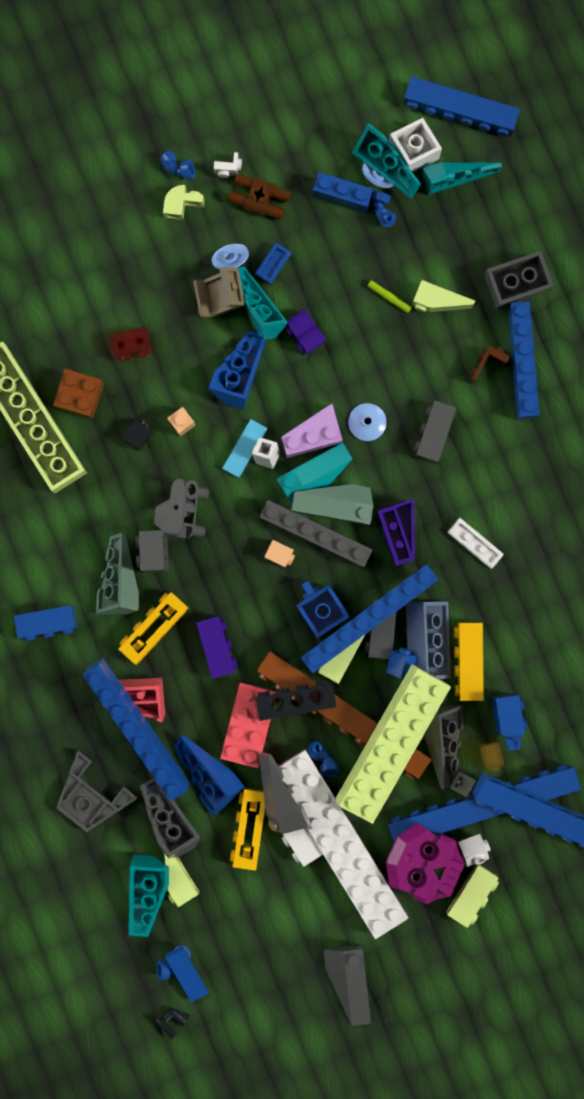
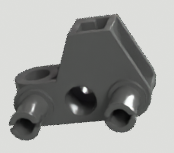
M176 479L171 487L170 499L158 505L155 509L154 525L173 537L186 539L191 536L203 537L205 535V527L195 525L198 498L207 499L209 489L199 487L194 480Z

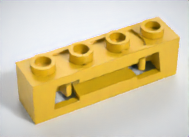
M172 592L169 595L165 593L159 599V606L156 609L152 607L146 614L147 619L143 623L139 621L132 629L135 632L130 637L126 635L119 643L121 645L119 650L135 665L148 654L189 609ZM167 605L169 607L163 612L167 617H170L175 610L178 611L170 620H166L145 642L147 645L139 653L138 651L145 644L139 639L134 645L132 643L153 625L162 615L161 611Z
M245 788L244 792H240L238 803L242 804L241 812L237 811L236 823H239L238 831L234 830L233 842H236V849L231 850L230 862H233L234 868L256 871L265 813L263 790ZM247 802H251L249 811L254 812L257 810L258 802H261L260 811L256 814L252 840L254 852L253 857H250V846H244L243 854H240L241 845L244 844L248 811H246Z

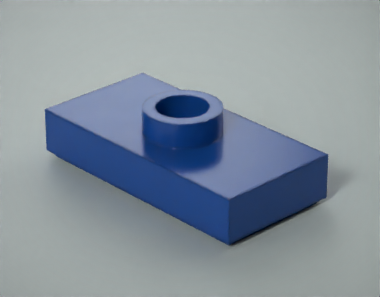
M275 243L255 275L271 285L292 255V252Z

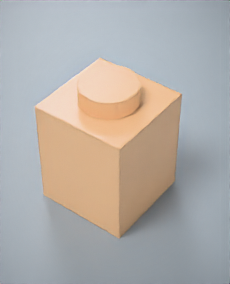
M183 407L168 417L169 422L180 437L195 426L194 421Z
M272 540L264 558L286 568L287 565L291 566L295 555L292 554L293 549Z

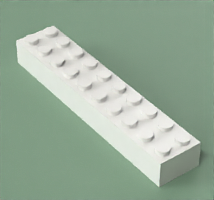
M306 749L278 765L284 775L283 782L294 791L291 794L297 804H302L309 818L311 826L307 827L374 938L377 939L407 920L408 916L389 887V884L343 809L335 801V796Z

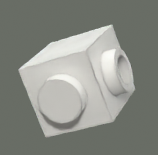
M260 437L252 450V456L256 464L272 469L280 455L277 442Z
M480 834L458 842L467 867L482 864L489 859V844L487 840L482 839Z

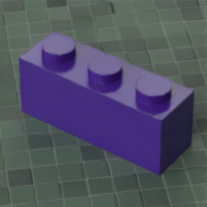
M218 616L197 622L212 679L234 673L235 668L238 666L235 656L231 657L229 649H232L230 638H226L224 631L227 630L224 619L220 620Z

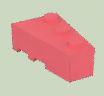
M162 678L119 680L144 717L157 719L156 721L163 722L165 705Z

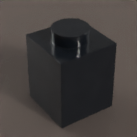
M135 420L123 437L124 441L141 451L153 434L150 429L151 425L144 420H141V422Z

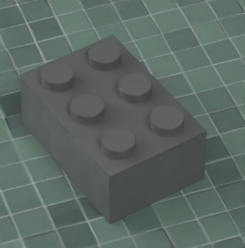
M541 251L489 268L484 274L496 310L507 307L510 303L521 302L548 293L554 287Z
M163 530L139 531V536H136V548L140 549V555L136 556L137 567L144 573L169 572L167 534Z

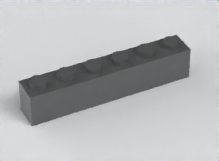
M269 500L260 515L261 520L362 568L365 567L372 552V549Z

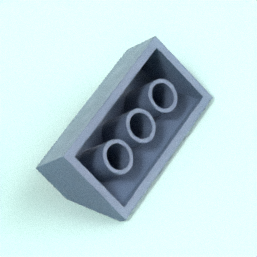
M448 602L407 603V646L411 653L418 656L416 666L438 679L451 678Z

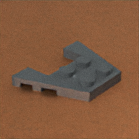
M79 750L76 753L56 808L85 832H88L135 801L138 797L124 786L112 802L81 778V775L92 763V760Z

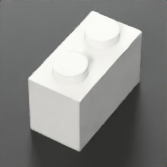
M307 828L283 834L282 840L287 848L291 846L295 852L292 856L297 864L301 863L304 867L323 855Z

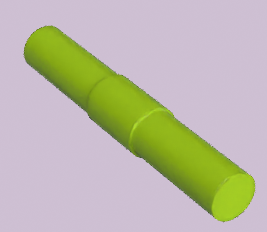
M371 280L367 287L406 313L410 312L412 307L374 281Z

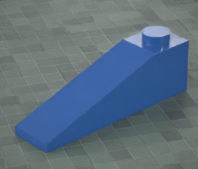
M248 331L230 356L228 355L224 363L216 369L208 390L226 405L244 410L266 339L264 340L256 332Z
M181 736L174 745V749L184 768L189 769L192 775L190 779L192 784H196L201 793L198 796L213 816L235 799L245 787L230 769L186 736Z

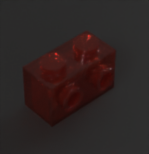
M147 327L109 335L114 358L120 362L131 360L130 357L138 356V358L147 357L149 353L153 352Z

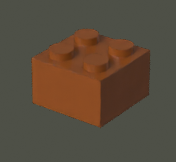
M64 369L53 405L57 409L93 419L104 383L101 379Z

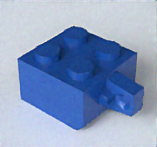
M308 581L301 585L306 592L303 595L305 600L296 606L316 638L350 617L329 585L321 590L318 587L313 589Z
M515 694L491 697L496 732L505 737L508 750L521 749V735H525L524 730H527L526 718L522 717V710H524L523 699H520V696Z

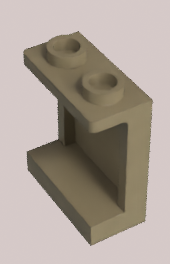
M223 267L219 269V274L205 280H194L201 318H215L245 306L238 268Z

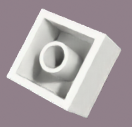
M423 118L391 133L389 137L390 144L412 173L438 160L442 148Z

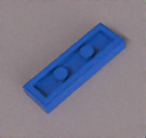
M183 946L165 954L167 962L191 1002L209 994L208 989Z

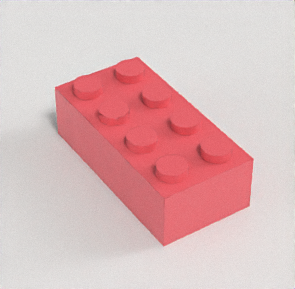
M240 682L220 759L254 768L259 767V754L263 751L271 719L257 720L254 697H257L259 692L270 691V694L278 692ZM276 698L272 699V701H271V707H272L273 709H274V705H275Z

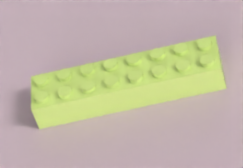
M1 342L0 410L50 490L57 493L87 474L13 354L7 345Z
M411 665L335 798V801L341 808L372 824L374 823L451 686L417 666Z

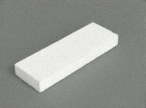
M461 518L447 532L490 569L504 555Z

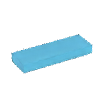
M250 419L222 469L240 478L252 457L254 446L259 437L263 438L267 428Z

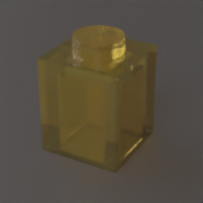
M496 741L478 746L483 768L485 770L489 769V772L501 770L500 766L505 764L500 743Z

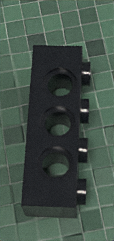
M321 681L316 682L314 687H308V684L296 686L297 690L289 691V687L277 689L278 693L270 694V691L259 692L258 696L254 697L257 720L262 721L335 708L337 706L333 684ZM313 691L317 692L319 696L316 702H311L309 699V695ZM296 694L300 701L298 705L293 706L290 703V698ZM274 698L280 700V707L278 709L271 707V701Z

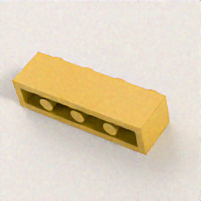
M457 623V627H454V638L458 639V646L454 647V656L458 658V666L454 668L455 677H458V685H455V696H458L460 701H484L483 623Z

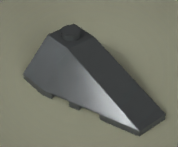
M462 704L440 706L424 733L441 789L450 787L458 774L459 760L456 757L458 747L461 748L462 741H459L460 729L463 730L464 727Z
M261 752L259 754L269 827L273 831L286 834L311 826L302 804H297L291 795L294 791L283 782L284 775L272 755Z
M155 778L140 785L156 841L167 858L180 857L195 848L201 837L175 801L169 800Z
M362 945L323 949L325 969L351 1025L371 1024Z

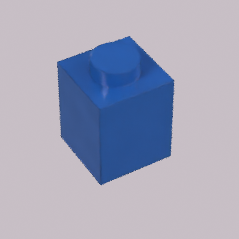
M407 648L391 650L386 673L404 679L411 665L416 666L418 656L411 653V650Z

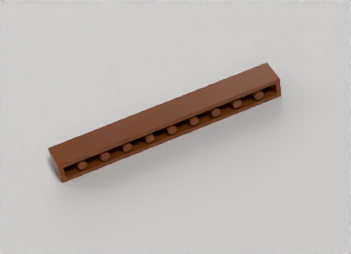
M272 652L268 653L257 670L260 673L258 675L266 682L269 680L276 683L274 687L277 689L289 687V691L297 690L296 686L308 684V687L316 686L314 680ZM315 691L311 692L309 695L310 701L316 702L318 700V693ZM296 694L291 696L294 701L299 703L300 699ZM336 695L337 707L312 712L314 714L319 712L324 715L323 720L330 725H333V723L339 725V731L349 736L350 733L356 737L355 741L363 747L367 744L378 725L377 722ZM415 749L403 773L411 779L414 776L419 779L432 759Z

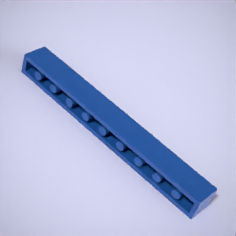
M568 764L557 766V770L552 772L549 769L538 772L539 776L532 778L531 775L521 777L520 781L516 783L512 781L506 782L546 800L581 790L575 768L568 766ZM472 796L470 800L467 798L461 800L453 798L447 800L446 804L442 806L433 804L427 807L428 810L420 812V809L409 812V816L403 818L401 815L390 818L391 821L387 822L394 843L398 834L416 822L434 834H440L501 814L493 810L491 806L486 805L484 807L475 802L474 796Z

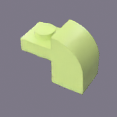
M185 185L172 188L164 200V218L183 220L185 206L204 208V196L197 191L186 193Z

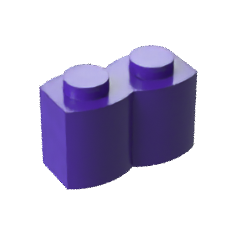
M305 309L287 320L288 323L286 324L285 331L290 338L294 336L297 340L296 346L301 353L305 352L306 355H309L326 343L325 337Z

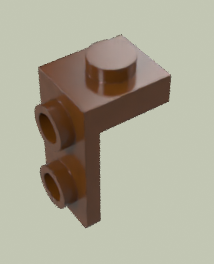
M489 346L487 350L483 349L478 358L481 360L479 366H474L469 375L472 377L470 382H475L487 358L505 366L510 356L499 347L495 349Z

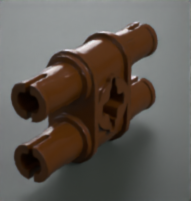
M237 173L234 184L250 189V193L246 196L231 190L228 202L240 205L245 211L249 210L258 213L262 217L267 215L282 220L285 209L269 204V200L275 198L288 203L291 192L276 187V184L273 182L271 184L258 179V177L250 178ZM262 192L263 197H260L257 202L256 196H259Z

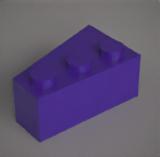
M414 499L377 511V516L395 567L414 561Z

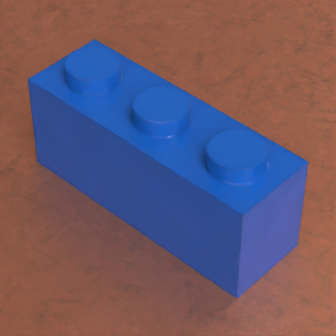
M318 172L313 188V197L367 213L373 189Z
M72 605L14 616L18 639L23 638L24 642L35 640V636L42 635L43 638L53 637L55 632H61L62 635L73 633V629L78 628L74 606Z

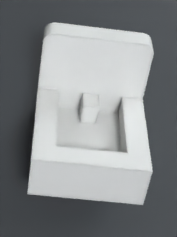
M234 152L233 163L214 161V174L221 178L236 176L237 171L241 170L242 159H239L238 152Z

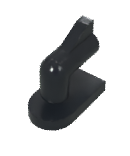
M169 1008L163 1016L168 1023L173 1019L181 1026L190 1017L189 1014L178 1012L174 1008ZM159 1018L154 1020L162 1026L171 1040L177 1035L175 1031Z

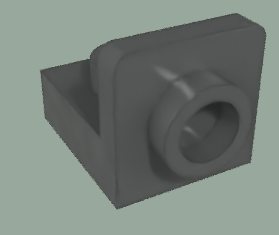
M459 771L450 789L470 800L477 781Z

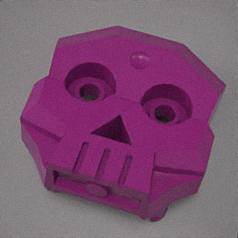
M418 822L397 835L386 859L389 887L412 893L414 899L425 904H429L439 898L450 897L465 865L455 839L442 833L437 836ZM427 846L432 847L430 853L425 852ZM442 868L439 877H437L433 869ZM415 873H418L420 875L419 879L417 880L413 879V875Z

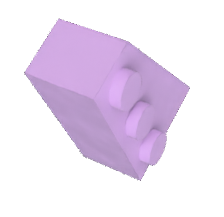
M333 404L282 436V443L287 458L342 443Z

